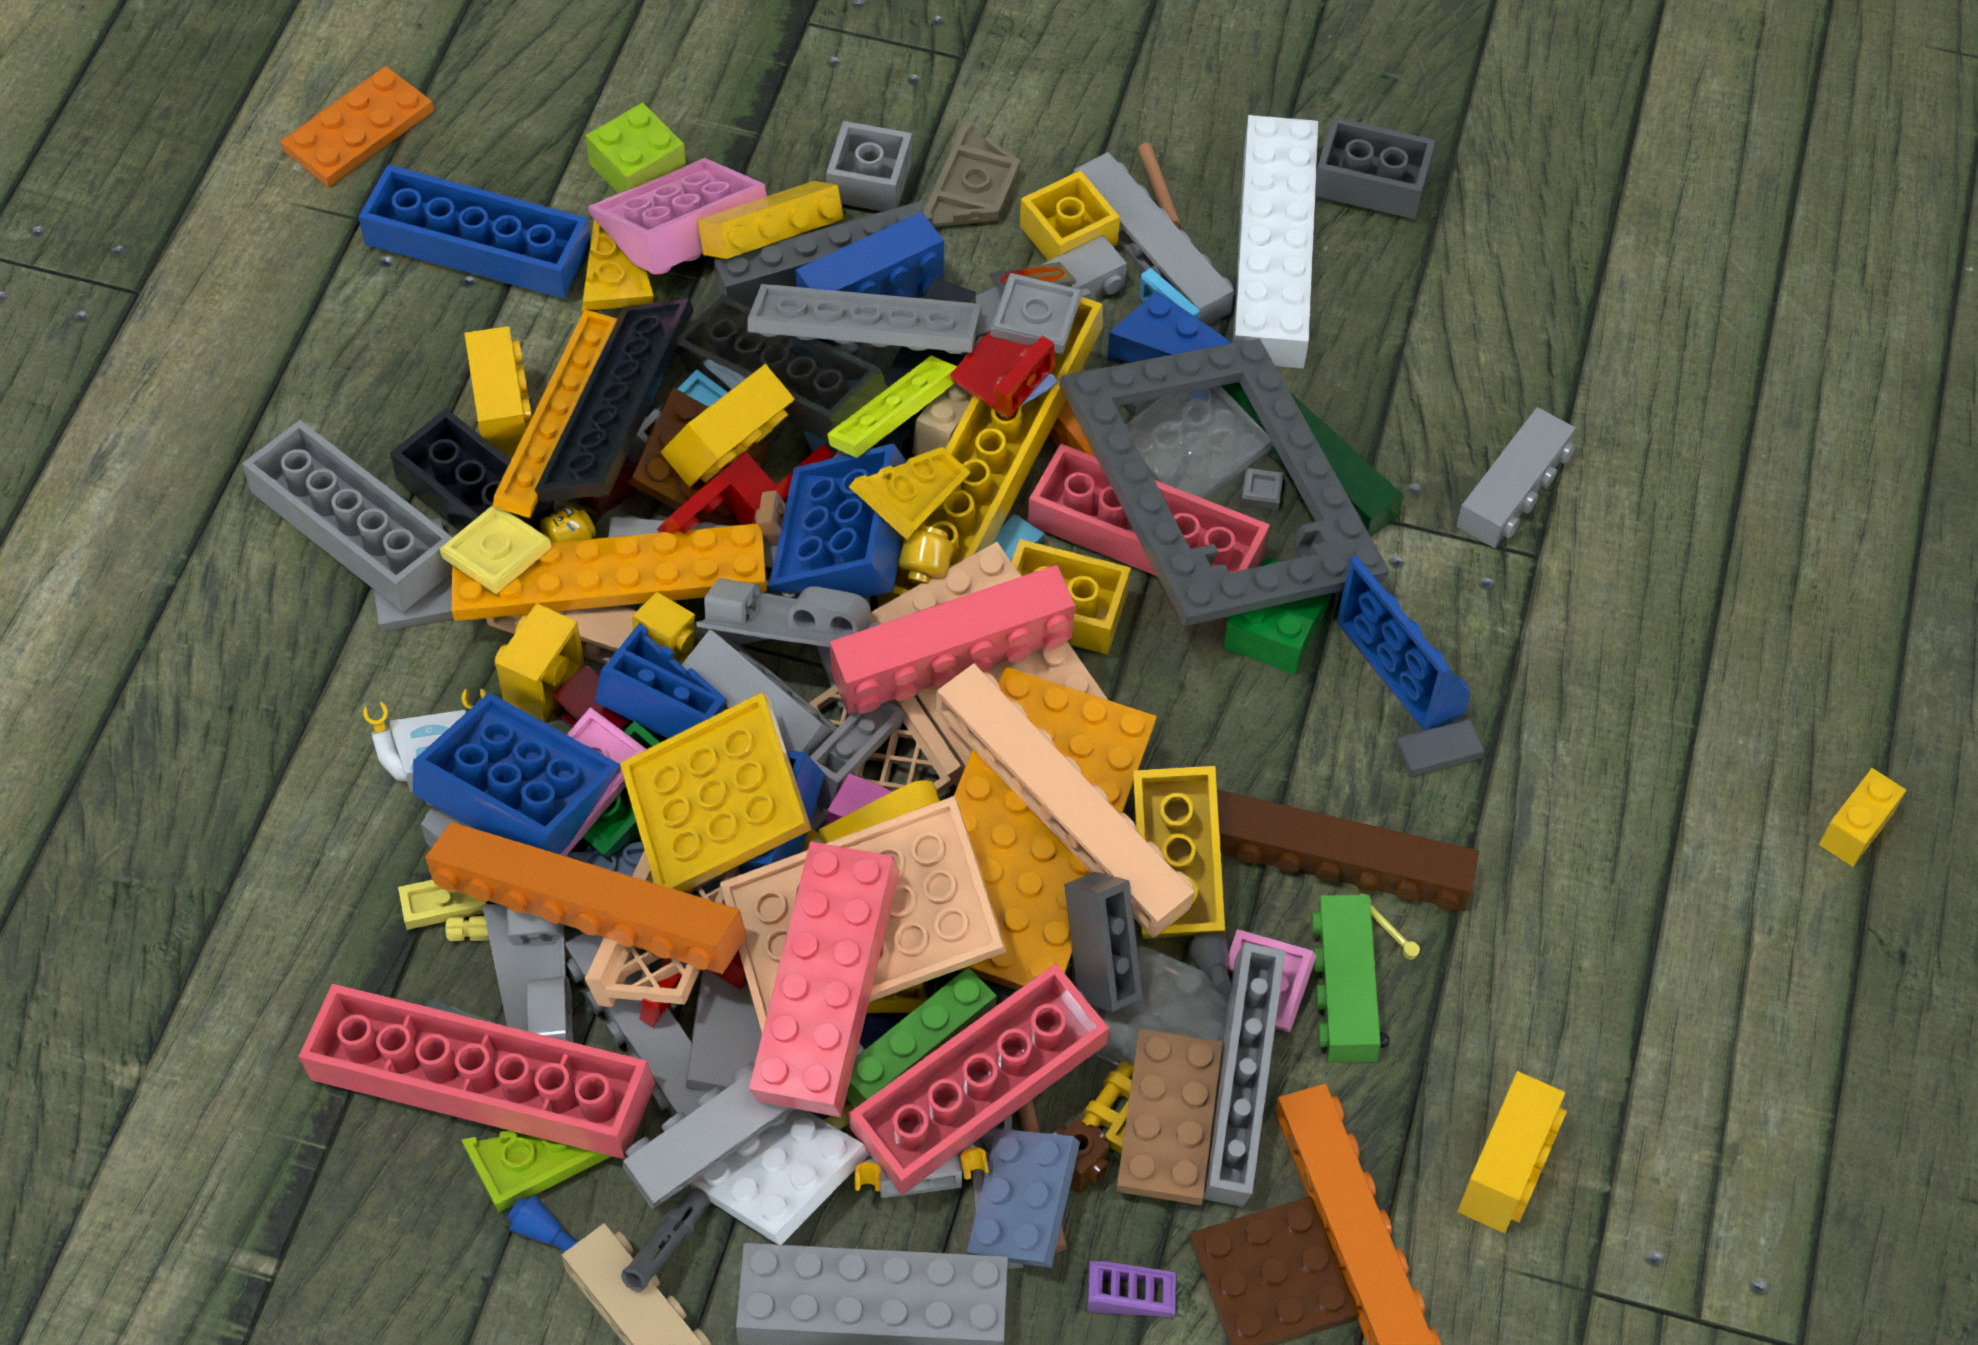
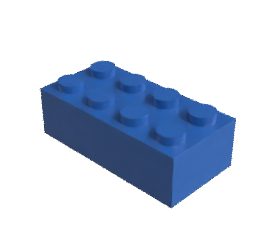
M919 212L796 269V287L921 298L927 294L934 278L944 281V240L925 215ZM815 338L819 345L830 340Z

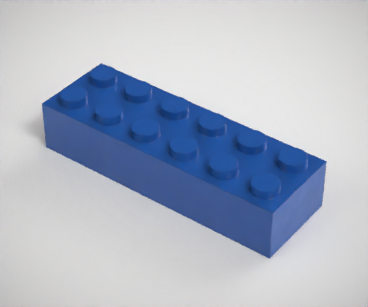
M389 164L358 216L365 245L563 299L566 298L590 250L591 243L589 222L586 217Z

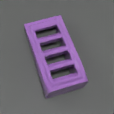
M1090 1261L1087 1313L1175 1317L1176 1272L1106 1261ZM1102 1281H1111L1110 1295L1102 1294ZM1120 1282H1128V1298L1119 1296ZM1137 1283H1145V1300L1137 1299ZM1154 1284H1163L1162 1303L1154 1302Z

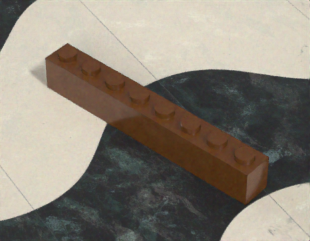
M1217 789L1221 854L1237 857L1246 863L1259 862L1276 866L1279 870L1288 873L1301 872L1314 875L1326 882L1339 881L1356 885V887L1364 891L1371 892L1377 890L1394 894L1406 901L1420 900L1432 903L1444 910H1466L1472 891L1479 850Z

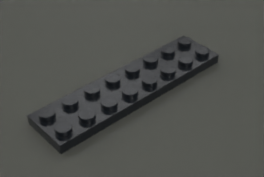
M689 298L623 307L535 488L540 502L566 501L582 497L597 498L610 495L693 314L694 309Z

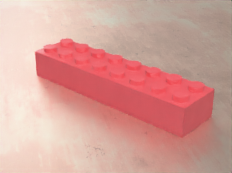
M336 984L331 985L298 1056L312 1081L621 1159L627 1158L625 1151L632 1145L655 1086L647 1060Z

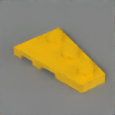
M594 219L581 311H584V309L590 311L623 308L652 303L654 295L646 270L634 265Z
M940 447L912 457L906 463L896 467L890 465L882 468L877 474L868 477L866 475L857 477L850 484L849 488L907 540L971 472L946 449Z

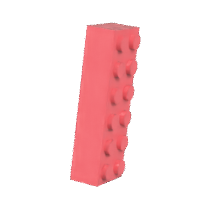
M1060 444L1029 498L1028 523L1041 531L1157 576L1097 458ZM1155 480L1190 549L1215 544L1218 553L1212 567L1225 564L1229 573L1258 567L1266 551L1270 524Z
M1054 565L830 641L832 675L847 714L850 715L855 712L860 714L869 713L876 710L884 702L893 699L897 701L910 699L919 690L927 687L941 688L972 664H975L985 673L995 664L1007 660L1009 662H1018L1028 657L1033 651L1042 648L1051 650L1064 645L1068 639L1072 638L1075 604L1058 565Z
M810 841L749 1085V1090L757 1101L842 1117L900 873L893 856Z
M1055 963L849 1112L850 1129L858 1140L865 1145L868 1153L881 1167L899 1193L903 1195L1104 1047L1107 1043L1109 1027Z

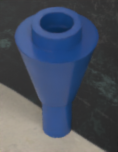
M535 1194L528 1200L522 1196L507 1217L512 1221L509 1231L548 1245L553 1244L563 1252L579 1242L562 1230V1225Z

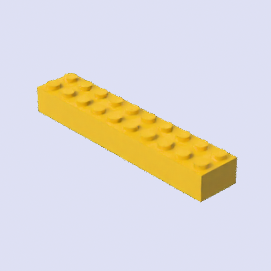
M1085 297L1081 298L1064 353L1055 352L1056 367L1051 373L1058 383L1052 386L1050 390L1020 406L1009 419L1004 416L1001 417L999 412L975 396L972 397L946 447V450L971 473L921 525L937 528L948 534L947 539L954 546L949 568L994 543L1066 401V397L1059 386L1062 376L1081 372L1103 329V308L1101 303ZM903 537V541H902L901 551H902L903 544H904V541H905V538H904V537ZM899 563L893 592L876 595L878 606H883L918 586L907 580L909 574L899 567Z

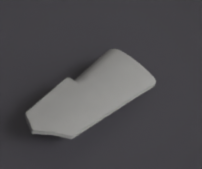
M719 578L706 594L704 600L705 619L696 622V626L701 628L830 647V641L883 624L871 621L869 604L863 597L854 593L822 587H808L802 591L797 599L761 593L760 586L757 584Z
M484 904L483 911L507 1026L573 1042L572 995L569 979L565 976L564 924H552L542 917L526 912L517 913L510 910L507 906L500 904Z

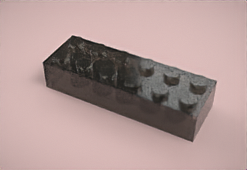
M721 295L677 337L675 342L677 345L676 349L687 373L692 375L698 370L727 392L731 391L766 364L795 398L784 409L788 413L784 420L828 442L827 434L887 389L879 367L817 338L801 340L796 336L787 335L766 337L759 333L748 332V316L752 308L725 295Z

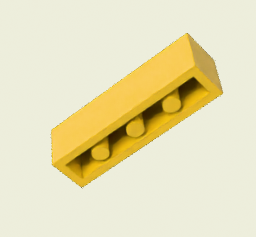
M812 181L697 219L696 222L703 255L728 259L843 220L844 215L838 184Z

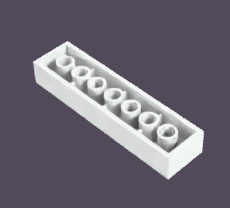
M1248 115L1244 144L1233 343L1260 338L1275 366L1304 368L1309 342L1318 121Z

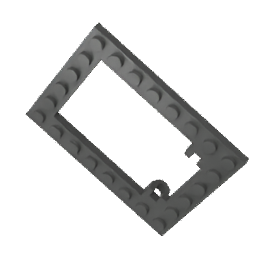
M1260 338L1062 376L1059 386L1183 627L1344 590L1350 558L1356 555L1378 582L1386 580L1390 572ZM1239 382L1316 521L1301 525L1296 532L1295 550L1298 558L1229 573L1225 564L1212 567L1218 553L1215 544L1190 549L1116 406Z

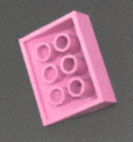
M703 158L588 206V211L634 265L652 274H663L676 264L698 259L703 253L696 222L697 219L766 197L767 195L764 183Z

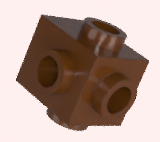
M1077 1117L1068 1128L1062 1125L1053 1134L1074 1136L1080 1141L1070 1185L1072 1189L1080 1194L1090 1182L1096 1183L1107 1171L1110 1165L1108 1162L1110 1144L1105 1134L1098 1127L1092 1124L1087 1126Z

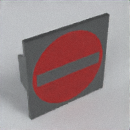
M1060 262L989 274L992 281L998 287L1000 300L1010 273L1067 287H1072V284L1076 283V279Z

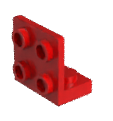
M989 331L976 345L972 353H969L951 373V380L1009 419L1056 367L1054 343L1042 335L1034 345H1024L991 337Z

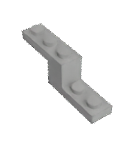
M887 701L872 712L865 714L852 713L810 756L825 773L810 822L812 830L819 832V829L827 825V810L848 774L858 775L859 768L903 722L904 710Z

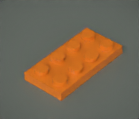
M385 66L280 141L282 151L327 187H330L434 111L433 102Z

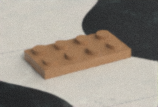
M1139 1029L1116 1192L1202 1205L1222 1041Z

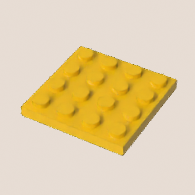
M763 692L620 762L655 884L686 892L812 830L770 699Z

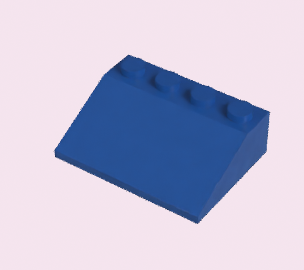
M894 443L869 449L858 458L848 454L794 468L769 587L773 591L802 593L808 587H822L854 593L863 598L893 592L903 536L851 490L849 486L857 477L863 475L868 477L877 474L880 469L890 465L896 467L906 463V459Z
M1356 555L1350 558L1337 618L1339 627L1423 731L1445 726L1465 715L1471 695L1466 682L1461 677L1455 676L1446 665L1443 654L1437 648H1432L1423 637L1420 626L1415 621L1409 620L1400 609L1397 598L1392 593L1386 592L1359 557Z
M489 692L413 760V795L474 829L561 854L570 845L619 772L620 764Z

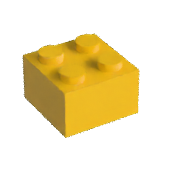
M1081 170L1021 198L1020 228L1048 261L1101 235H1104L1113 247L1118 245L1120 216Z
M537 603L528 615L521 617L516 626L515 635L508 645L504 644L501 646L495 657L499 686L504 701L542 722H546L554 710L551 693L580 671L585 664L578 621Z

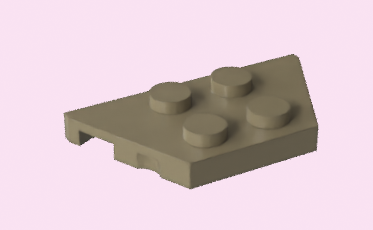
M963 121L923 211L933 227L998 221L1020 171V160L1009 151L1001 149L999 144L988 136L984 139L973 130L974 124L970 121Z

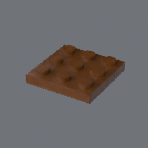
M673 387L664 400L627 483L675 510L706 485L702 479L689 487L660 452L690 421L709 407ZM764 438L758 443L752 444L746 451L759 467L770 445V441ZM729 462L726 466H724L723 470L731 463ZM723 503L709 514L702 510L696 515L700 520L699 523L711 522L716 525L735 526L737 521Z
M1311 1196L1190 1233L1189 1241L1229 1345H1278L1357 1320L1359 1313Z

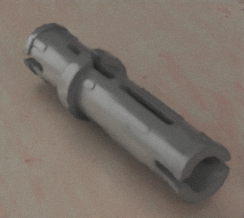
M695 1188L689 1189L677 1206L665 1212L661 1217L660 1227L644 1244L629 1266L621 1273V1279L628 1288L636 1292L643 1291L677 1246L682 1242H686L692 1236L694 1225L710 1207L709 1198L704 1192ZM681 1219L682 1223L673 1231L674 1226ZM666 1237H669L667 1242L663 1241ZM659 1247V1248H660L659 1252H658V1253L655 1255V1257L651 1260V1259H650V1256H651V1255L654 1253V1251Z

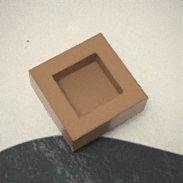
M776 490L762 492L760 508L756 510L755 514L756 524L759 525L772 546L778 545L786 504Z

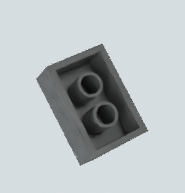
M1333 117L1317 167L1315 196L1416 219L1430 170L1436 140Z

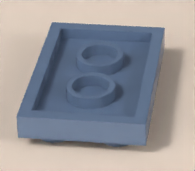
M996 1128L988 1161L989 1173L985 1174L966 1253L969 1255L1008 1257L1009 1263L1051 1268L1080 1141L1074 1136Z

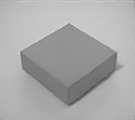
M1246 468L1241 505L1278 510L1283 473Z

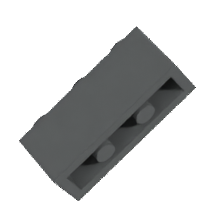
M1094 871L1064 884L1078 991L1082 992L1084 998L1091 1006L1111 1012L1142 999L1129 880Z

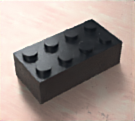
M447 408L390 453L396 480L459 531L463 530L493 505L494 495L511 462L510 458ZM538 500L530 518L510 513L539 532L540 521L555 511L553 501L540 502Z

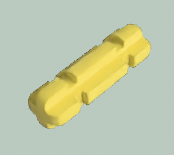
M464 916L447 918L445 930L449 941H464L465 937H470V941L489 940L485 916H470L469 920H464Z

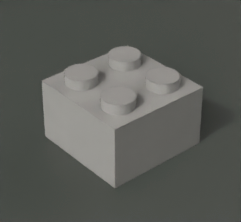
M843 121L826 172L827 183L838 184L841 204L878 211L897 208L912 163V133Z

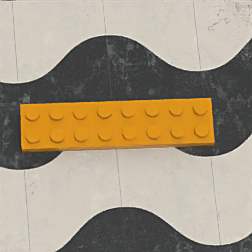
M758 524L689 530L686 534L677 531L674 534L662 532L551 543L552 548L497 594L452 565V615L454 621L525 615L531 612L536 603L556 612L646 603L656 592L670 600L704 598L719 578L757 584L760 586L761 592H767L763 531Z

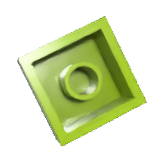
M643 102L585 135L589 164L618 194L686 166L684 143Z

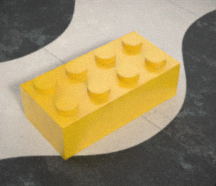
M1216 767L1133 770L1136 829L1138 834L1147 843L1153 842L1162 851L1167 864L1175 872L1181 871L1185 874L1195 891L1190 910L1155 938L1198 936L1202 933H1221L1225 935ZM1142 927V936H1143V938H1144V939L1153 938V937Z

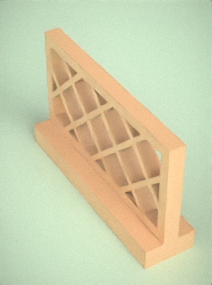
M834 685L809 703L820 712L822 708L831 702L842 701L837 686ZM913 696L903 701L890 700L889 702L905 711L903 723L908 730H901V723L890 735L886 755L873 753L867 759L884 762L880 781L865 780L893 791L905 786L904 784L888 782L892 763L911 766L907 784L916 781L918 768L923 767L935 769L940 779L934 782L937 794H940L953 784L958 787L964 769L916 698ZM845 706L840 721L830 720L837 727L850 716L847 714ZM899 737L910 738L916 741L913 758L894 756ZM922 752L929 761L921 760ZM865 763L859 768L857 777L864 779L862 774Z
M644 851L632 877L654 883ZM735 867L684 893L690 894L696 890L701 898L726 905L721 886L708 894H705L701 887L713 880L725 881L741 875L738 867ZM603 938L585 977V981L598 1006L613 1007L616 999L642 1001L643 998L653 1002L686 1003L700 971L699 969L694 968L689 963L670 958L672 960L670 964L651 974L646 966L661 957L656 956L650 951L639 956L638 947H626L615 940ZM640 969L646 976L632 985L624 984L626 977ZM678 972L681 974L682 977L677 989L660 988L657 984L658 981L670 978Z

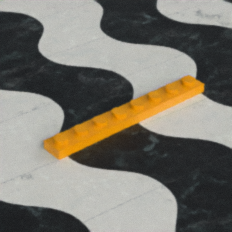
M584 309L494 495L493 507L528 518L531 517L539 500L535 488L617 321L616 318Z

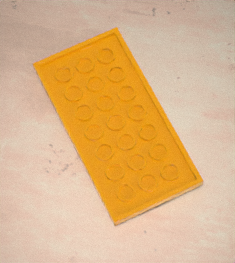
M1004 667L998 683L1000 691L1010 701H1017L1025 710L1027 719L1037 729L1043 728L1051 736L1054 747L1064 757H1071L1080 767L1081 775L1091 785H1098L1106 793L1110 805L1119 814L1123 813L1134 784L1133 770H1139L1157 716ZM972 749L954 796L959 802L1007 952L967 967L980 978L1019 990L1055 963L1064 973L1066 972L1072 956V945L1064 884L1091 872ZM967 967L961 968L959 971H964Z

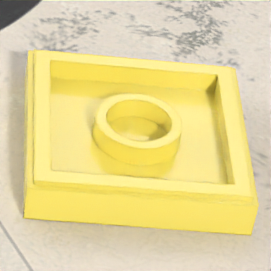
M492 505L439 549L444 560L497 594L552 547L548 537L510 512L495 508Z

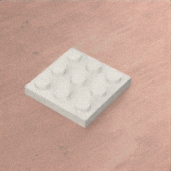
M795 1109L690 1184L692 1188L704 1192L711 1203L781 1246L869 1154L865 1145L808 1111Z

